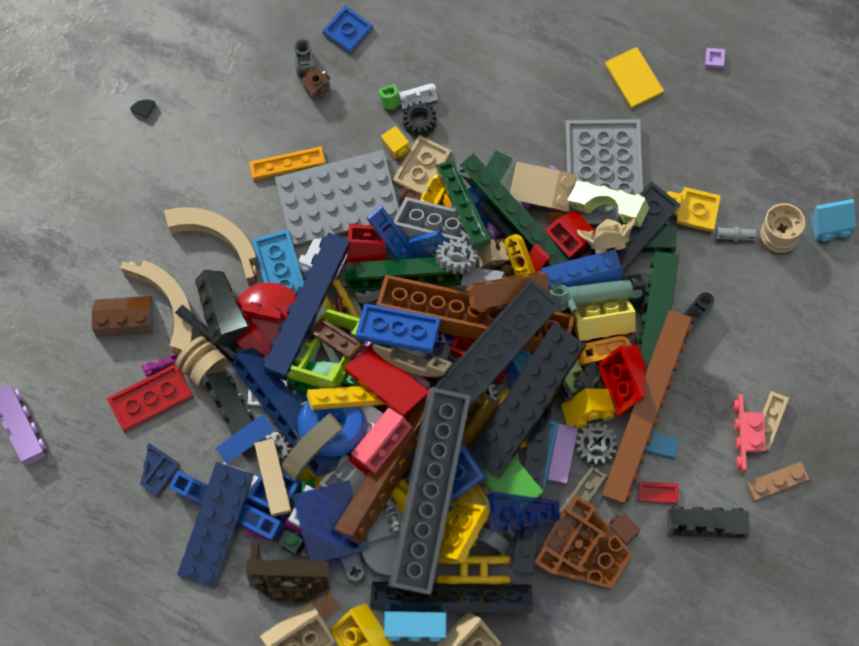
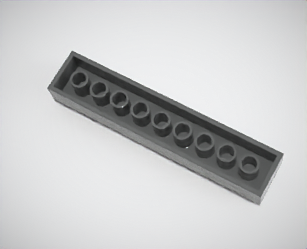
M433 387L428 389L388 586L431 594L470 395Z

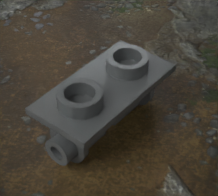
M596 362L586 365L582 370L583 372L574 380V387L579 390L577 394L585 388L594 389L595 383L602 379Z

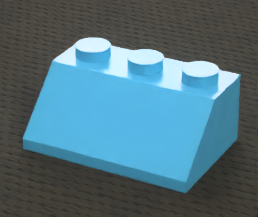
M385 611L384 637H388L389 641H401V637H409V641H421V637H429V641L441 642V638H446V613Z

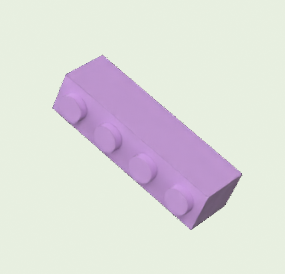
M11 385L0 386V418L3 420L2 425L7 434L10 435V441L20 461L26 467L46 457L44 450L47 448L42 438L38 440L36 436L38 429L34 422L30 423L28 417L31 415L26 405L23 407L20 400L23 398L19 390H14Z

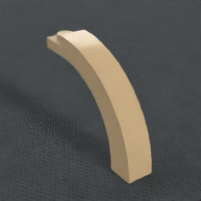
M182 207L164 210L171 234L182 231H200L217 236L229 244L240 258L248 285L256 283L254 276H257L255 264H258L256 255L247 237L235 224L219 214L199 208Z
M143 260L140 267L138 263L123 261L120 267L123 275L153 285L169 300L174 313V332L169 346L172 352L180 354L194 340L195 329L175 314L182 304L192 312L183 290L166 271L153 263Z

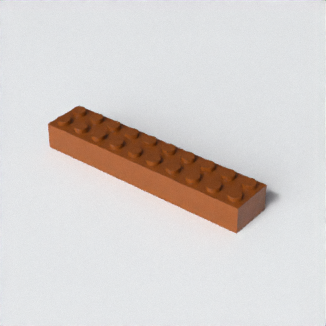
M385 275L376 306L441 318L438 332L477 340L504 309H497L494 306L489 307L488 311L477 312L476 309L470 308L468 292ZM555 311L522 350L534 353L553 323L571 334L575 315Z

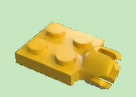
M686 187L683 188L682 193L667 191L668 195L681 204L680 208L673 214L676 217V224L709 232L714 231L720 195Z

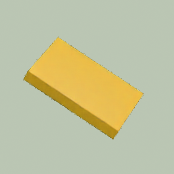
M638 47L605 62V67L631 109L664 94L663 88Z

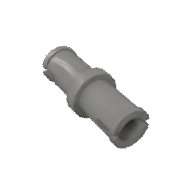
M717 227L716 239H732L734 242H738V240L755 241L756 238L755 229Z

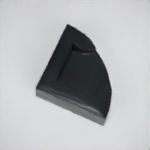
M149 99L140 100L134 103L130 110L147 119L156 103Z

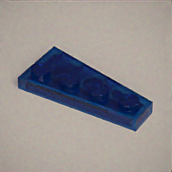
M500 492L489 493L491 533L560 520L559 501Z

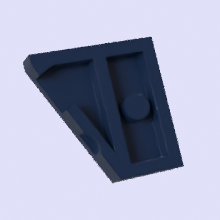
M149 443L147 445V455L144 461V471L140 485L155 496H158L180 464Z

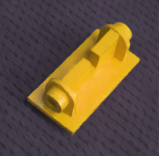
M435 174L427 185L431 192L425 190L420 200L439 205L446 190L439 175Z

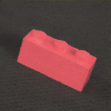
M388 408L351 455L361 465L376 473L413 427L404 417Z

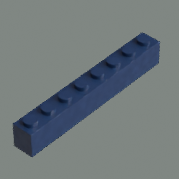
M329 232L326 238L323 237L321 239L319 253L314 254L311 261L312 267L310 271L307 270L303 277L305 282L302 287H298L295 294L296 300L294 304H290L287 310L288 317L286 321L283 320L281 322L278 338L274 337L271 343L272 350L270 354L265 355L262 363L265 373L284 381L287 380V373L291 371L292 365L294 366L295 360L307 339L309 330L312 328L350 248L349 240Z
M252 347L236 353L232 366L292 446L295 447L301 440L298 431V416L302 409L301 405L280 378L265 373L264 365H262L264 357L258 350ZM317 454L308 463V467L318 478L336 471L341 457Z

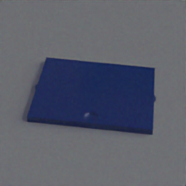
M349 480L292 494L309 561L340 559L342 556L368 550L366 539L360 545L343 538L334 529L354 497Z

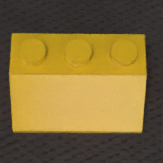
M367 603L350 609L329 629L339 646H394L388 640V637H384V630Z

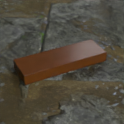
M323 318L309 330L311 336L351 361L365 348L363 343Z

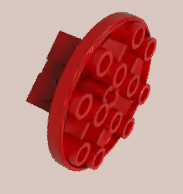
M272 282L260 283L245 290L237 298V305L239 309L243 310L245 313L244 319L249 321L251 326L236 341L243 350L253 347L263 357L266 354H270L272 350L271 343L274 337L278 338L280 324L283 320L286 321L288 317L287 310L291 303L294 304L296 293L282 284Z

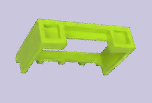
M327 308L324 310L325 314H322L320 319L323 318L331 324L353 330L351 334L355 338L360 318ZM314 338L312 343L306 342L304 344V348L307 349L306 354L303 358H296L295 363L299 366L292 365L291 371L287 373V376L323 389L339 388L347 374L344 372V367L351 360L343 356L339 365L334 364L327 376L306 370L307 364L321 341Z

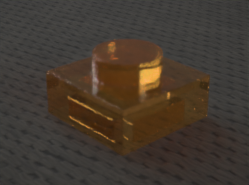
M327 591L312 604L325 620L340 608L337 601Z

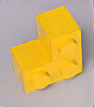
M585 388L575 395L574 399L570 402H565L561 405L567 426H575L576 428H583L588 425V422L595 419L610 420L617 413L607 389Z

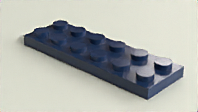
M220 462L215 463L177 575L216 588L254 474Z

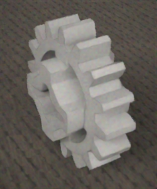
M450 239V243L443 241V245H438L435 258H437L436 263L440 264V268H446V272L452 270L453 274H456L457 271L464 274V270L471 272V268H475L478 255L477 250H473L471 245H467V241L460 243V239L457 242Z
M590 423L588 429L582 428L583 434H577L579 440H576L575 445L580 447L576 449V452H582L580 459L582 460L586 457L587 464L594 461V466H597L598 461H600L602 465H605V459L611 461V455H616L617 451L613 448H618V443L614 442L617 440V435L612 436L613 429L607 431L606 424L601 428L599 423H596V427H593ZM584 439L588 442L586 448L584 447ZM607 440H609V443H610V448H609V450L607 449V447H606V445H605V443L607 442ZM601 442L600 447L598 445L594 447L593 443Z

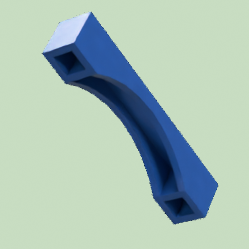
M177 470L169 488L202 504L208 485ZM246 503L243 506L238 523L274 541H278L286 523Z

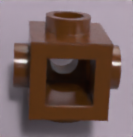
M318 67L315 70H309L305 77L300 80L302 86L312 99L319 95H324L330 87L329 75L325 70L321 72Z

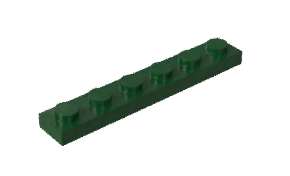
M454 160L437 164L436 171L472 249L491 244L488 232L461 175L457 172L458 168Z

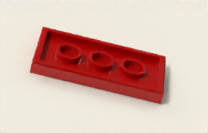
M369 345L344 367V372L394 412L405 417L427 397L428 390L405 371L384 360L372 349L373 346Z
M174 364L108 397L107 400L125 433L194 397L180 370Z

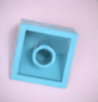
M854 199L816 206L810 220L816 241H829L833 237L838 236L846 238L853 234L856 228Z

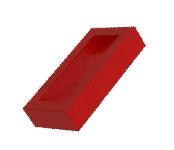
M639 481L638 502L677 505L679 484Z

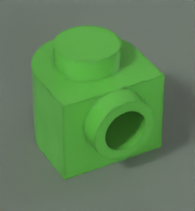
M395 84L378 89L379 99L384 108L392 110L400 105L399 92Z

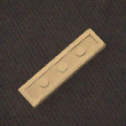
M274 439L254 443L271 516L274 517L291 512Z

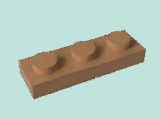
M798 462L749 481L746 485L754 502L805 483L809 481V477L802 462Z

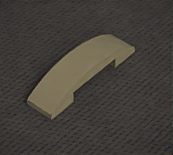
M375 343L372 348L379 356L393 366L416 375L429 377L444 376L452 366V362L434 356L429 361L399 350L398 347Z
M328 414L298 442L283 462L282 468L293 481H296L307 469L308 463L327 443L332 442L342 431V426L332 414Z

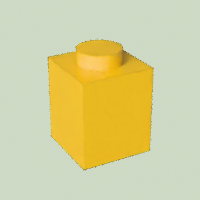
M396 126L381 136L382 145L394 160L398 157H404L408 150H410L408 140Z

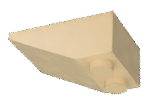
M517 162L510 194L519 202L559 212H568L570 207L568 199L574 188L576 175Z

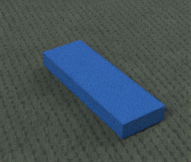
M262 414L215 449L226 464H228L275 429L266 416Z

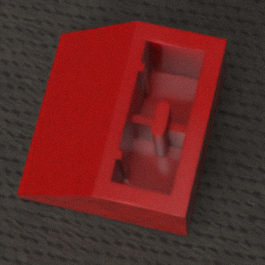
M576 210L559 217L545 230L571 260L578 259L591 247L585 239L578 235L577 230L593 231L594 235L596 231Z
M349 224L348 240L350 241V248L347 253V263L386 260L387 246L371 225Z

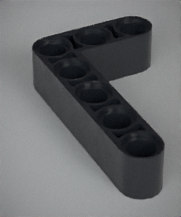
M622 275V279L627 280V276ZM708 292L701 293L683 314L686 316L695 315L698 318L697 320H691L690 323L694 325L690 335L686 334L685 342L711 312L715 300L712 294ZM628 299L634 310L641 316L643 313H647L646 307L648 306H644L645 301L632 302ZM707 301L709 306H703L700 302Z

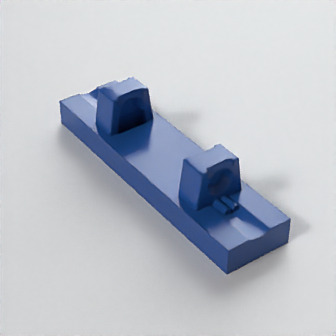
M379 205L366 217L396 259L420 258L383 206Z

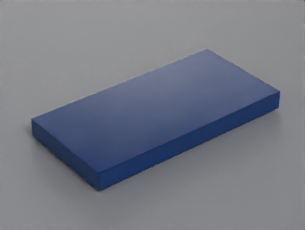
M364 304L355 339L432 354L441 318Z

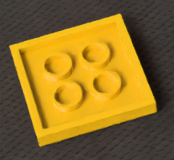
M452 500L456 507L446 516L438 558L463 563L469 554L471 546L478 538L479 531L487 521L491 510L486 506Z

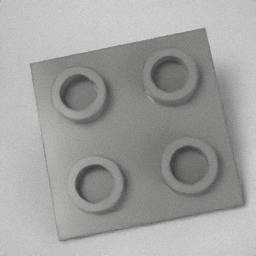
M390 496L378 519L370 529L367 536L368 543L399 534L402 517L399 509L395 506L397 502L393 496Z

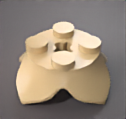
M606 219L596 228L595 235L593 231L577 230V233L590 244L596 254L604 253L607 249L613 247L615 250L626 247L625 244L629 241L630 232L636 220L633 219L627 225L623 224L621 226L617 221Z

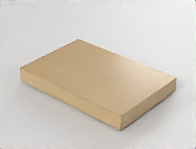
M419 135L394 176L392 183L404 189L408 188L409 191L417 195H423L425 190L430 192L427 185L431 177L438 174L436 165L447 162L452 151Z

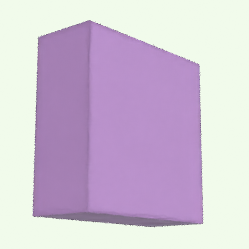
M707 48L705 68L723 69L725 49Z

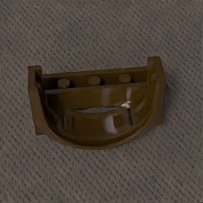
M251 543L250 559L247 561L246 573L250 587L260 590L270 600L288 605L300 604L313 599L320 592L330 590L331 545H323L322 561L260 559V544ZM283 582H291L292 584L297 586H282L278 584H283Z

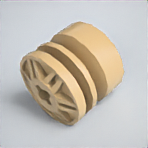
M788 203L774 205L768 210L760 231L763 244L769 250L776 253H786L793 250L797 246L805 227V217L801 210L794 205Z
M200 336L191 341L177 357L175 366L182 370L185 375L190 374V380L199 388H204L206 385L202 376L222 372L226 366L227 358L217 349L213 350V345L203 336Z

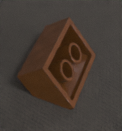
M152 296L96 299L92 308V330L95 336L153 333Z

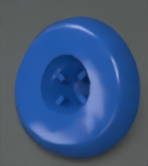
M307 401L298 416V431L301 439L328 414H332L343 428L332 442L327 443L318 454L330 457L347 454L354 450L365 437L367 419L360 406L311 410L309 401Z

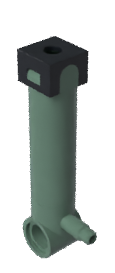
M641 274L628 275L627 280L572 287L556 284L550 287L549 294L561 304L556 311H564L569 307L572 313H576L578 311L577 305L630 299L632 302L645 301L646 283Z

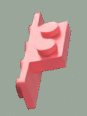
M739 394L737 400H734V412H737L738 418L734 422L735 431H738L735 446L736 449H739L736 466L740 468V474H745L747 470L746 453L765 452L764 413H744L743 394Z

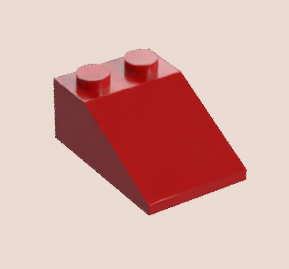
M620 345L597 364L618 416L624 414L645 397V362L638 345Z

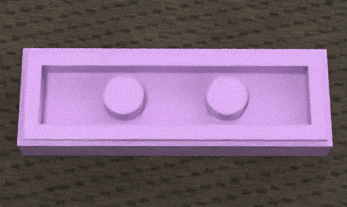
M559 424L547 481L567 485L578 428Z

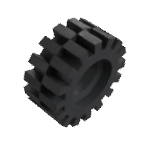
M418 101V104L412 102V106L409 104L407 109L404 110L403 115L405 130L409 131L410 135L414 133L415 137H418L419 134L425 137V133L429 135L430 131H434L437 119L433 106L431 104L428 106V102L422 104V101ZM416 114H424L427 117V121L424 124H416L413 122V117Z

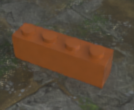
M538 271L468 284L470 308L476 309L477 312L488 311L489 307L494 306L497 309L505 308L530 279L534 280L549 293L547 273Z

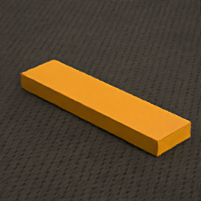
M322 146L249 162L253 181L326 164Z

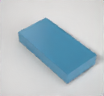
M650 432L654 435L651 444H646L644 451L675 459L679 439Z

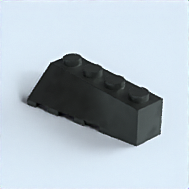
M204 269L195 279V284L198 289L212 345L232 346L251 325L249 321H245V313L242 309H239L237 305L238 299L232 295V287L225 273Z
M225 371L202 376L232 436L252 422L251 419L254 417L250 409H245L242 403L245 400L241 392L236 393L234 387L237 385L232 376L228 377Z
M674 506L667 513V537L747 539L749 536V511H744L743 508L724 510L721 507H714L712 510H704L703 507L684 509L682 506Z

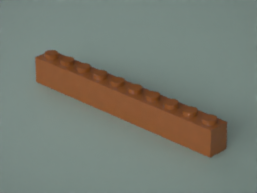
M672 310L668 312L645 375V397L634 405L602 496L624 504L626 500L630 501L633 489H630L632 482H637L639 477L638 465L639 463H644L647 455L644 452L646 444H651L654 435L650 433L653 426L657 427L660 415H657L659 407L664 408L667 399L664 396L666 389L670 390L674 380L670 378L672 371L677 372L680 360L677 359L679 352L683 353L687 344L684 338L686 334L690 335L694 325L690 323L691 317Z

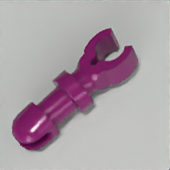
M171 355L164 360L158 359V362L143 364L142 368L145 376L155 373L158 369L164 370V367L174 365L178 355Z

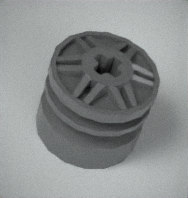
M486 506L491 511L474 543L494 554L504 556L510 545L504 536L513 538L515 533L512 530L517 531L520 525L508 514Z

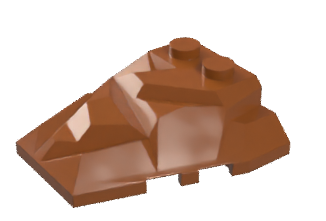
M575 494L567 507L562 510L542 542L541 549L537 553L534 563L552 574L613 588L633 554L608 526L609 524L599 515L597 509L591 503Z

